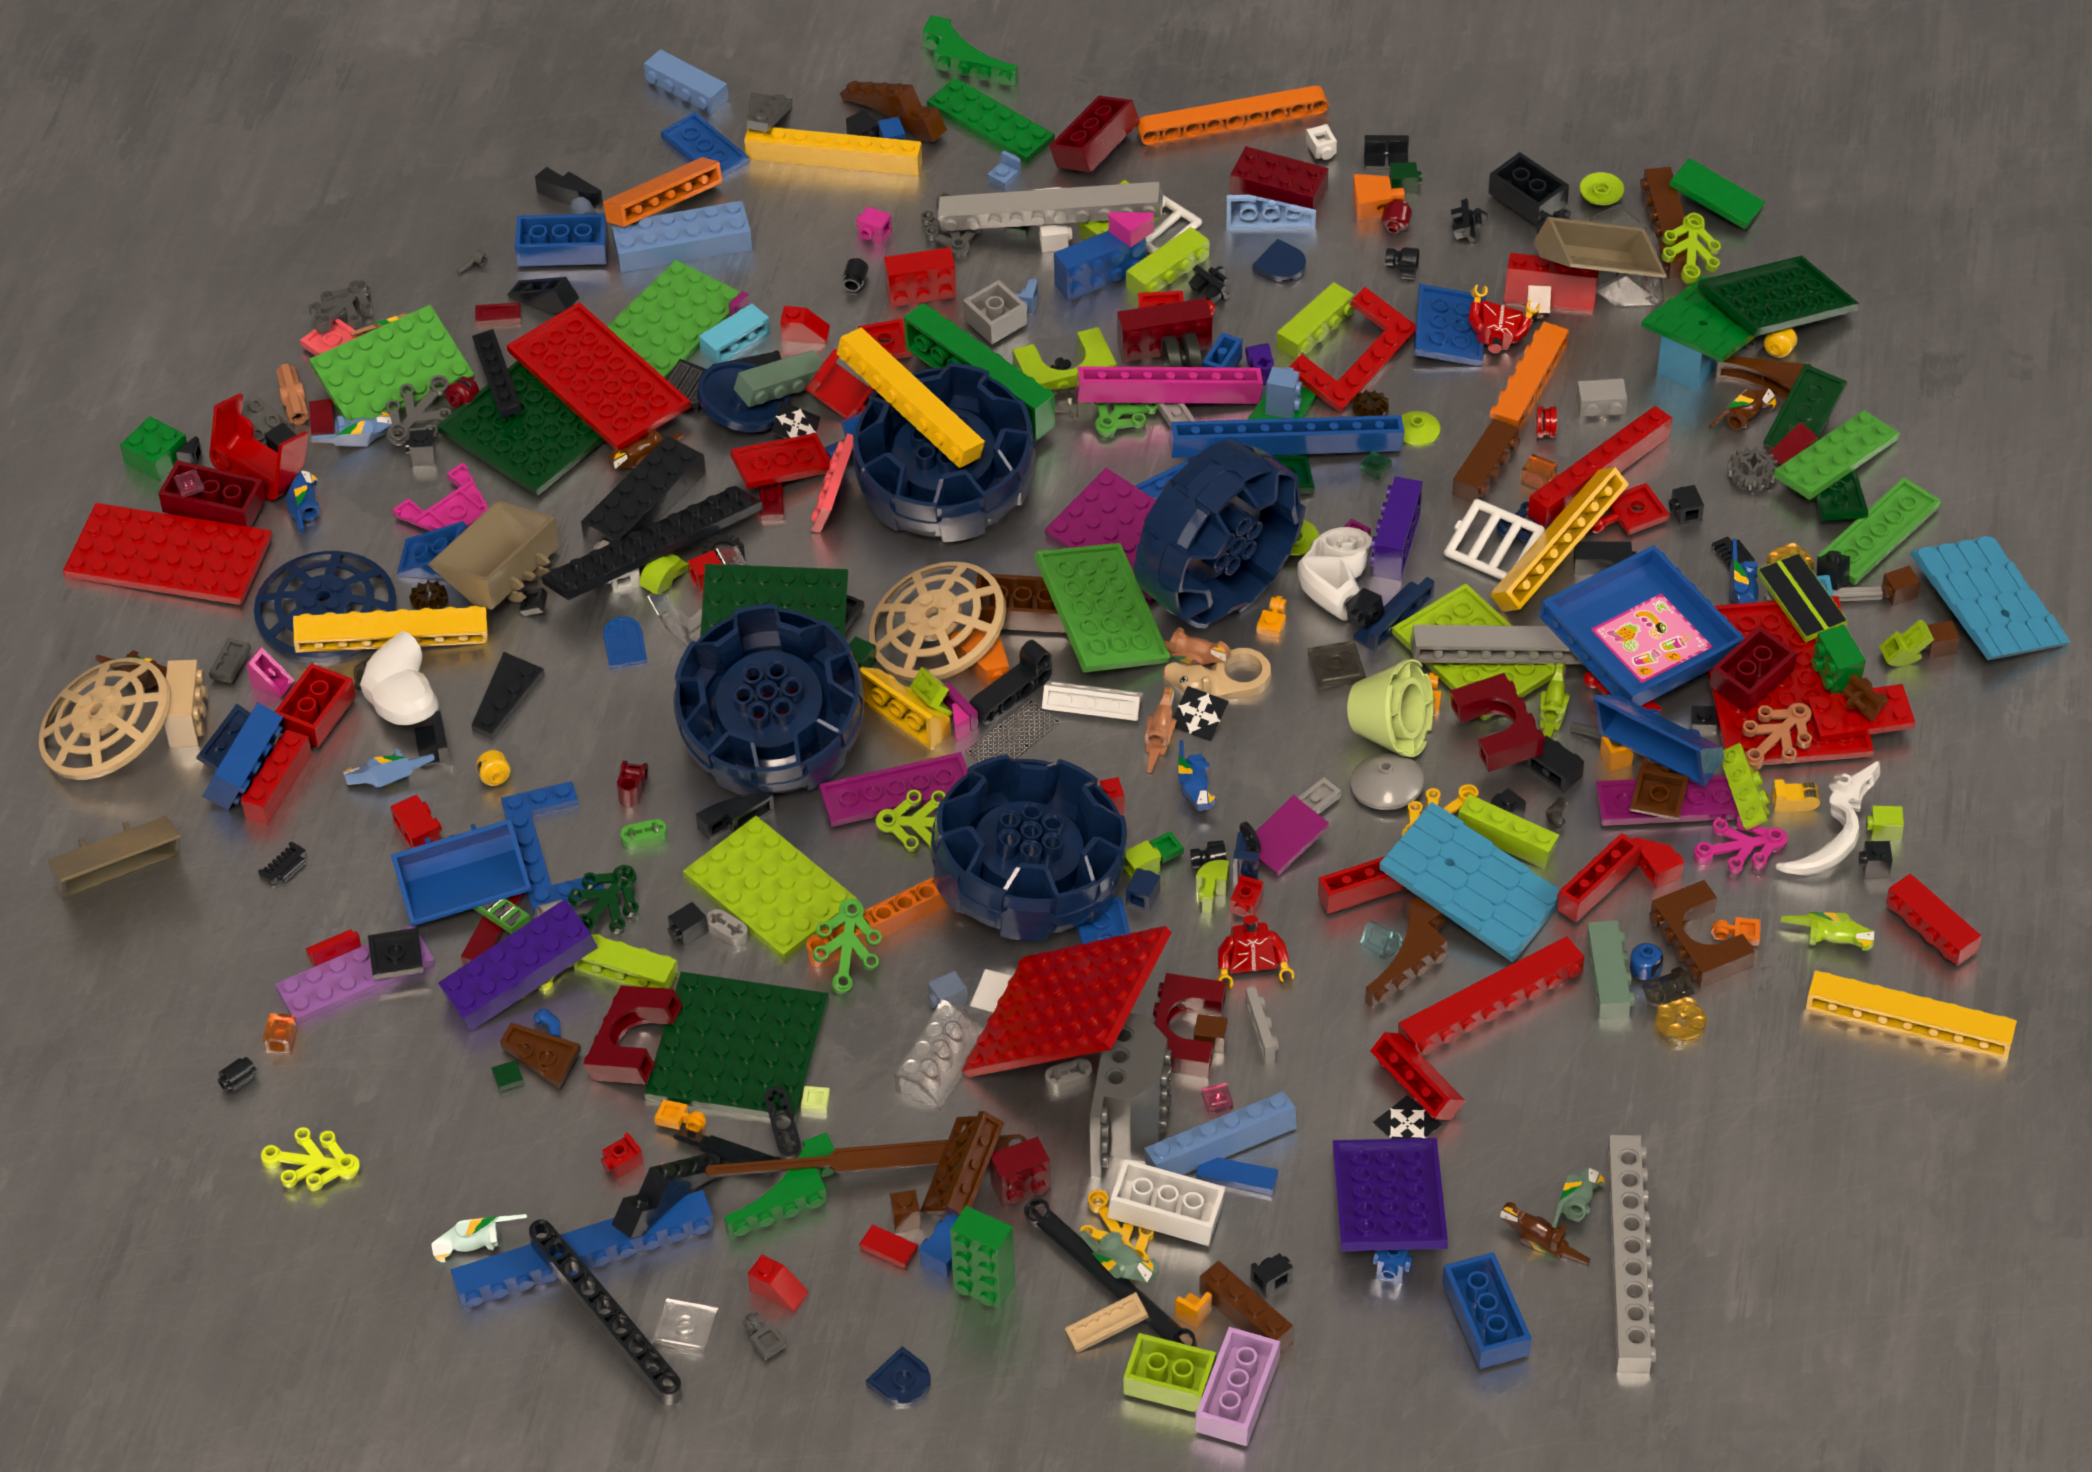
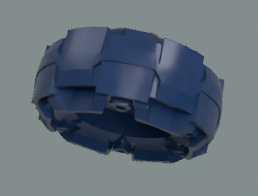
M949 362L947 367L924 369L911 373L985 441L980 458L961 468L949 460L942 451L934 446L928 438L874 390L869 395L870 402L864 409L853 435V461L856 477L862 492L866 496L867 505L881 522L895 531L907 530L926 536H938L942 542H954L985 534V527L1004 517L1016 505L1021 506L1031 489L1034 478L1035 439L1030 416L1023 400H1018L1006 386L991 378L989 371L968 364Z
M1233 439L1216 443L1203 450L1202 453L1190 459L1187 465L1166 482L1150 512H1147L1140 542L1137 545L1136 561L1134 562V574L1139 587L1166 611L1197 628H1207L1211 622L1235 610L1239 613L1244 611L1270 585L1269 583L1277 577V574L1291 553L1292 545L1298 539L1306 507L1300 503L1301 495L1297 482L1299 477L1266 451L1239 444Z
M777 604L752 605L734 610L733 616L711 627L696 642H690L680 659L675 674L674 713L677 727L686 749L703 770L715 777L717 785L739 795L768 792L778 794L795 791L803 787L811 790L819 786V784L826 782L845 765V756L855 743L864 721L865 694L863 680L858 663L855 661L852 649L847 641L826 620L820 622L801 612L778 609ZM778 672L783 673V674H782L781 676H779V677H774V676H773V674L778 673ZM752 676L759 677L754 681L748 680ZM792 689L798 690L796 693L793 694L787 693L789 690ZM767 693H772V694H773V695H772L771 697H769V698L763 697V696H764L765 694H767ZM742 697L749 698L747 701H739ZM782 710L788 711L786 714L783 715L778 714ZM757 714L764 715L761 718H754V716Z
M1007 754L985 759L968 767L967 774L959 779L951 787L943 800L939 802L931 837V858L934 865L933 880L942 898L955 912L969 915L981 923L996 928L1001 937L1026 941L1047 940L1049 933L1061 932L1087 922H1095L1111 904L1125 864L1127 840L1125 816L1119 814L1110 797L1097 785L1098 778L1070 762L1062 759L1055 763L1036 759H1011Z

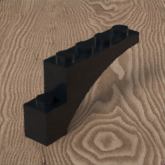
M707 1153L650 1167L639 1193L622 1199L611 1225L629 1238L646 1235L649 1228L680 1199L702 1184L721 1177L706 1176L705 1169L707 1166L724 1163L720 1161L719 1156Z

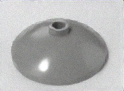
M1381 753L1363 760L1355 767L1350 778L1351 791L1359 802L1370 808L1379 810L1398 809L1410 804L1421 794L1424 787V775L1421 767L1409 757L1395 753Z

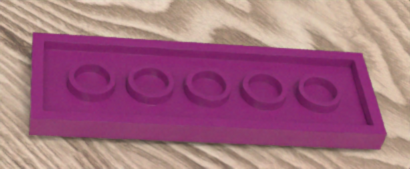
M958 752L819 784V789L831 827L877 817L878 813L884 809L894 810L907 799V793L910 790H918L922 797L921 803L918 806H912L910 809L922 807L931 800L933 792L939 790L943 791L946 795L951 787L967 774V767L962 753ZM913 795L910 797V800L916 801L919 797ZM937 796L934 800L940 802V800H943V797Z
M1726 775L1712 776L1705 787L1690 780L1679 821L1630 811L1637 779L1596 781L1602 826L1711 821L1719 818L1732 820L1737 819L1739 816Z

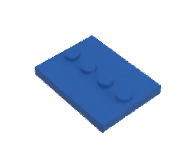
M1425 284L1419 285L1414 355L1481 367L1484 344L1477 340V334L1468 321L1471 301L1474 302L1471 292ZM1486 295L1481 298V302L1486 300Z

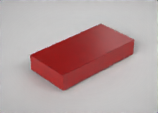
M873 1224L859 1243L861 1250L903 1269L907 1268L918 1251V1244Z

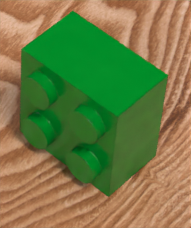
M149 416L120 444L125 464L160 482L172 470L178 460L176 453L187 443L184 433Z
M1840 625L1817 634V640L1814 644V656L1811 659L1812 667L1815 672H1819L1826 690H1829L1831 694L1842 693L1849 682L1850 675L1856 674L1862 679L1866 660L1845 625Z

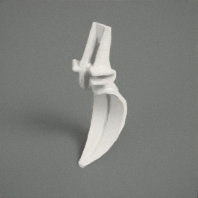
M1878 761L1852 777L1845 773L1835 775L1833 778L1835 782L1829 784L1828 787L1832 790V794L1829 797L1831 815L1844 826L1836 838L1821 850L1805 858L1777 863L1776 870L1805 876L1822 874L1838 867L1849 856L1850 852L1855 848L1860 835L1858 817L1855 811H1861V801L1864 795L1874 786L1881 775Z

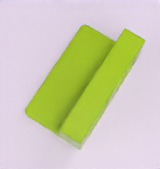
M921 667L909 688L928 706L951 716L953 711L942 702L949 689L929 670Z

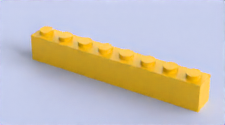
M772 127L768 132L747 129L744 139L745 154L749 156V160L919 176L922 164V146L920 141Z
M863 328L856 329L840 337L836 354L915 426L918 431L928 438L934 446L942 451L949 460L961 468L980 458L985 441Z
M1616 467L1598 470L1493 589L1490 596L1503 612L1520 610L1629 485Z
M470 606L468 608L446 607L433 610L431 608H422L412 611L399 609L391 612L375 610L369 613L352 611L347 614L329 612L324 615L301 614L300 616H293L295 653L380 649L401 631H405L413 636L420 647L488 643L486 607Z
M1816 970L1806 1005L1808 1010L2008 1059L2017 1020L2009 1019L2005 1016H1997L1981 1010H1973L1953 1003H1945L1929 997H1921L1904 991H1896L1880 985H1872L1852 978L1848 979Z

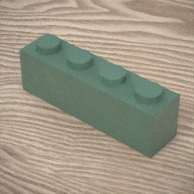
M811 350L738 373L734 390L748 407L763 404L793 393H799L805 390L824 362Z
M1618 921L1588 922L1586 940L1598 1018L1629 1017L1630 1007L1635 1005L1634 992H1629L1631 973L1626 971L1625 966H1628L1627 951L1622 949V946L1625 945L1624 931L1619 930Z

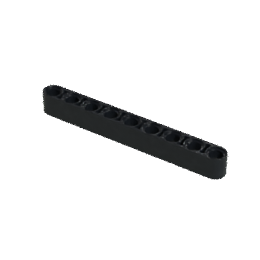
M544 1219L534 1221L529 1227L530 1244L534 1251L659 1401L665 1405L678 1403L682 1397L679 1376L551 1223ZM540 1233L547 1234L544 1238L536 1237ZM555 1252L563 1253V1255L560 1257L552 1256V1254ZM571 1271L579 1272L575 1276L567 1275ZM587 1290L595 1291L592 1295L583 1294ZM603 1309H609L611 1311L608 1314L599 1313ZM619 1328L627 1330L621 1334L615 1332ZM635 1347H640L643 1349L639 1353H634L631 1351ZM650 1367L659 1368V1370L656 1372L647 1371V1369ZM667 1386H673L676 1388L674 1391L671 1392L663 1390Z

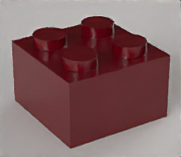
M1038 1136L993 1152L990 1159V1179L1002 1207L1018 1204L1024 1199L1040 1196L1046 1191L1051 1190L1050 1159Z

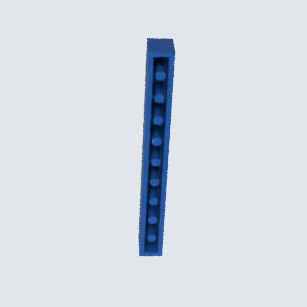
M1401 415L1171 422L1169 445L1171 458L1195 457L1208 447L1230 439L1235 440L1239 444L1262 449L1270 455L1401 451L1404 427Z
M703 1190L687 1194L675 1203L643 1236L629 1238L611 1225L614 1218L561 1234V1236L589 1269L596 1266H604L608 1262L621 1258H629L646 1250H654L671 1242H679L693 1235L704 1234L714 1229V1223ZM531 1244L450 1269L453 1285L462 1309L475 1307L482 1302L500 1299L508 1294L520 1290L525 1291L533 1286L545 1282L550 1283L558 1279L534 1251ZM555 1252L552 1254L553 1257H560L563 1255V1253L561 1252ZM571 1271L567 1275H575L579 1272Z

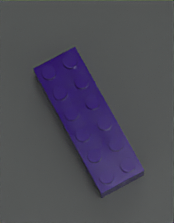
M564 899L438 982L445 997L470 1032H472L598 947L590 931L567 900Z

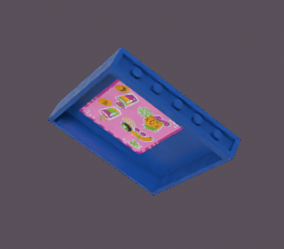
M1655 545L1543 600L1539 612V618L1611 694H1618L1640 706L1711 670L1712 667L1745 639L1742 633L1735 629L1727 618L1713 606L1712 602L1705 598L1697 587L1682 574L1681 570L1675 567Z

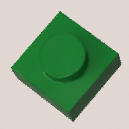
M1171 831L1149 841L1153 848L1156 847L1159 850L1162 864L1184 854V847Z

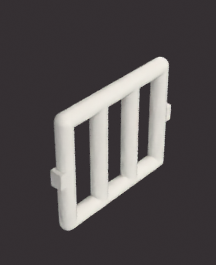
M1163 195L1162 209L1167 207L1173 213L1155 227L1153 233L1146 237V251L1151 254L1159 249L1151 244V242L1181 217L1190 223L1173 238L1190 227L1196 230L1202 225V219Z
M1475 499L1463 520H1458L1455 525L1456 532L1444 550V555L1502 580L1508 572L1498 569V566L1520 528L1529 530L1533 534L1516 563L1543 534L1545 528L1480 499ZM1482 510L1491 514L1469 554L1466 555L1456 551L1478 511ZM1503 519L1512 523L1490 563L1487 564L1477 560L1498 521Z

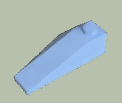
M1226 195V230L1315 229L1316 210L1252 195Z

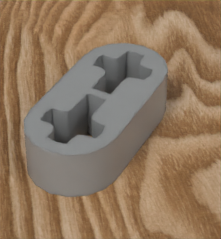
M714 909L707 913L708 931L732 946H740L746 943L748 940V930L742 921L720 909Z
M1076 1059L1048 1068L1045 1073L1047 1088L1051 1091L1059 1092L1089 1083L1093 1077L1092 1064L1085 1059ZM1081 1069L1082 1072H1085V1074H1080V1072L1077 1070ZM1054 1076H1057L1058 1079H1061V1080H1060V1081H1056V1079L1053 1078V1077H1054Z

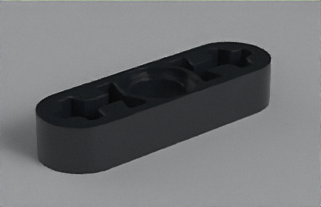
M771 1087L765 1093L764 1099L779 1153L785 1159L797 1158L802 1151V1144L789 1097L782 1087ZM778 1094L781 1098L782 1110L777 1111L775 1102L772 1101L774 1099L773 1095ZM781 1117H787L791 1122L788 1128L779 1129L776 1126L777 1120ZM789 1135L791 1143L795 1145L792 1152L783 1149L787 1147L784 1136Z

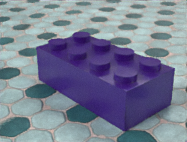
M1395 476L1393 485H1388L1386 499L1388 501L1383 502L1381 516L1383 518L1378 519L1376 525V533L1378 535L1377 537L1373 536L1371 542V550L1374 551L1370 558V566H1373V576L1401 581L1421 514L1423 481Z

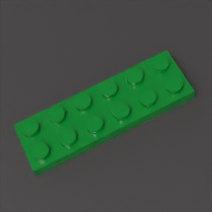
M957 78L952 79L927 100V107L938 108L940 115L999 149L1017 156L1026 164L1055 140L1054 133Z

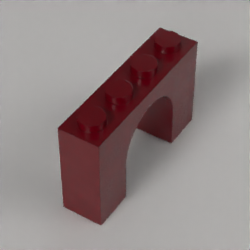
M1505 673L1450 690L1451 708L1460 723L1488 714L1503 715L1514 722L1504 731L1478 739L1479 757L1488 772L1543 754L1545 736L1541 729H1537L1534 716L1526 711L1524 699L1518 697L1514 682L1512 680L1509 681Z
M1166 973L1164 983H1159L1157 997H1160V1002H1155L1153 1018H1156L1153 1024L1168 1039V1050H1172L1171 1073L1208 1078L1213 1059V1043L1182 1038L1171 1031L1169 1024L1176 1017L1186 1013L1222 1017L1226 999V982Z
M620 985L610 1009L603 1019L601 1028L594 1038L591 1049L584 1059L583 1065L592 1080L646 1084L655 1065L647 1049L618 1045L624 1034L635 1026L645 1023L673 1025L682 1007V1003L674 989Z

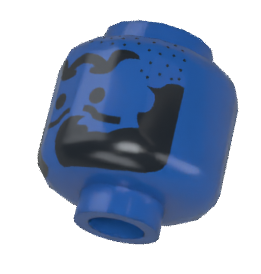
M1642 943L1633 948L1630 956V971L1641 980L1657 978L1663 968L1664 959L1661 949L1651 943Z

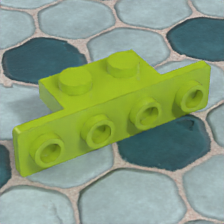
M1738 743L1723 750L1724 760L1722 761V766L1743 827L1749 830L1768 820L1767 815L1770 814L1768 804L1771 801L1766 790H1762L1761 785L1764 784L1760 772L1758 770L1754 772L1749 765L1743 746Z

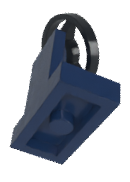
M1247 821L1240 823V832L1237 834L1236 848L1233 855V886L1237 885L1240 875L1259 880V853L1261 852V845L1256 832Z

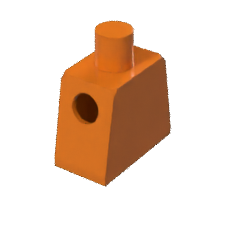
M1353 174V195L1357 220L1382 216L1386 203L1393 199L1405 200L1404 188H1391L1388 176Z

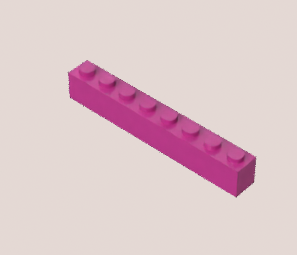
M1078 366L1075 388L1077 402L1258 404L1261 398L1263 380L1260 368Z

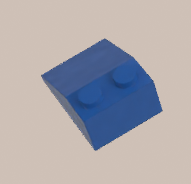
M463 521L407 538L397 575L399 577L443 579L427 564L467 529L468 526Z

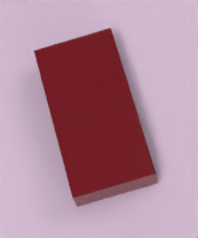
M520 302L475 305L476 327L521 324Z
M332 400L309 401L311 436L335 434Z
M1801 422L1767 454H1773V460H1778V466H1781L1814 444L1818 437Z

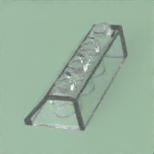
M942 999L895 1071V1092L941 1111L964 1074L962 1069L967 1062L968 1055L977 1044L978 1036L985 1029L965 1008Z

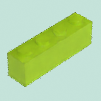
M1188 228L1126 270V287L1137 295L1144 292H1159V290L1173 283L1178 277L1189 272L1194 266L1209 257L1210 240L1194 228Z
M1333 282L1277 332L1276 348L1294 359H1297L1301 354H1308L1312 347L1318 342L1323 341L1331 330L1336 329L1340 322L1353 314L1355 308L1350 303L1355 294Z
M1470 794L1459 810L1457 817L1464 821V825L1492 841L1493 845L1544 870L1555 852L1559 834Z
M592 934L598 948L574 963V970L626 986L671 989L679 975L676 959L668 955L650 952L645 948H636L622 941H613L599 934Z

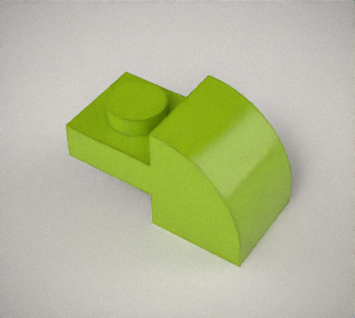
M672 554L660 557L646 564L640 576L639 585L658 595L672 587L673 579L688 571V563Z
M1918 620L1903 634L1897 631L1893 633L1879 647L1887 664L1900 667L1920 660L1922 658L1920 651L1934 641V638L1926 622Z
M1214 860L1203 865L1197 872L1196 892H1199L1198 902H1202V913L1212 914L1215 895H1226L1230 861Z

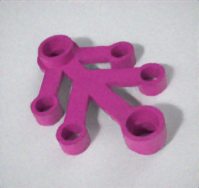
M1739 815L1736 822L1737 828L1758 836L1752 838L1728 827V822L1719 818L1713 822V832L1716 835H1723L1734 841L1716 845L1701 842L1695 846L1693 858L1698 864L1707 865L1712 862L1714 855L1739 851L1735 857H1731L1728 861V870L1731 873L1737 874L1742 871L1743 864L1753 849L1764 846L1761 852L1753 854L1751 862L1754 868L1763 869L1771 853L1781 850L1787 844L1788 836L1784 830L1775 827L1766 829L1758 825L1746 830L1741 823Z

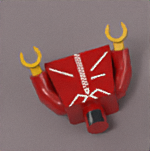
M1477 284L1471 289L1474 302L1471 301L1468 321L1477 334V340L1488 345L1490 352L1499 353L1502 349L1507 350L1511 344L1518 343L1527 335L1533 321L1531 318L1540 309V303L1537 305L1536 310H1532L1529 307L1531 300H1529L1525 306L1526 315L1523 316L1522 311L1486 300L1481 302V298L1487 294L1488 289L1486 286L1482 287L1481 294L1477 292Z
M1254 915L1245 916L1243 918V925L1233 926L1230 935L1226 936L1218 948V970H1220V974L1216 977V980L1221 981L1223 978H1227L1228 988H1231L1233 986V979L1228 975V970L1230 974L1278 969L1277 964L1281 966L1279 970L1280 980L1284 982L1282 977L1284 971H1290L1293 980L1294 972L1291 967H1288L1289 957L1285 942L1275 931L1268 929L1267 923H1258V918Z

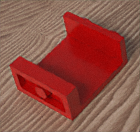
M834 348L805 390L846 419L864 411L866 405L863 403L865 400L870 402L869 395L875 389L870 385L868 387L838 365L836 361L839 356Z

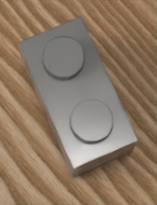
M1624 379L1578 381L1576 398L1580 417L1626 414L1627 394Z

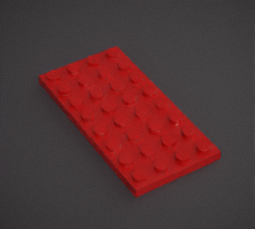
M580 302L507 345V352L614 449H624L647 435L649 429L655 430L691 408V401Z
M95 503L66 562L63 575L67 578L242 605L273 535L272 531L267 529Z

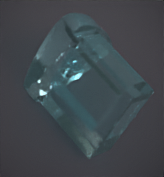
M1368 921L1359 945L1379 954L1380 958L1387 959L1401 948L1403 940L1399 933L1391 929L1389 930L1374 921Z

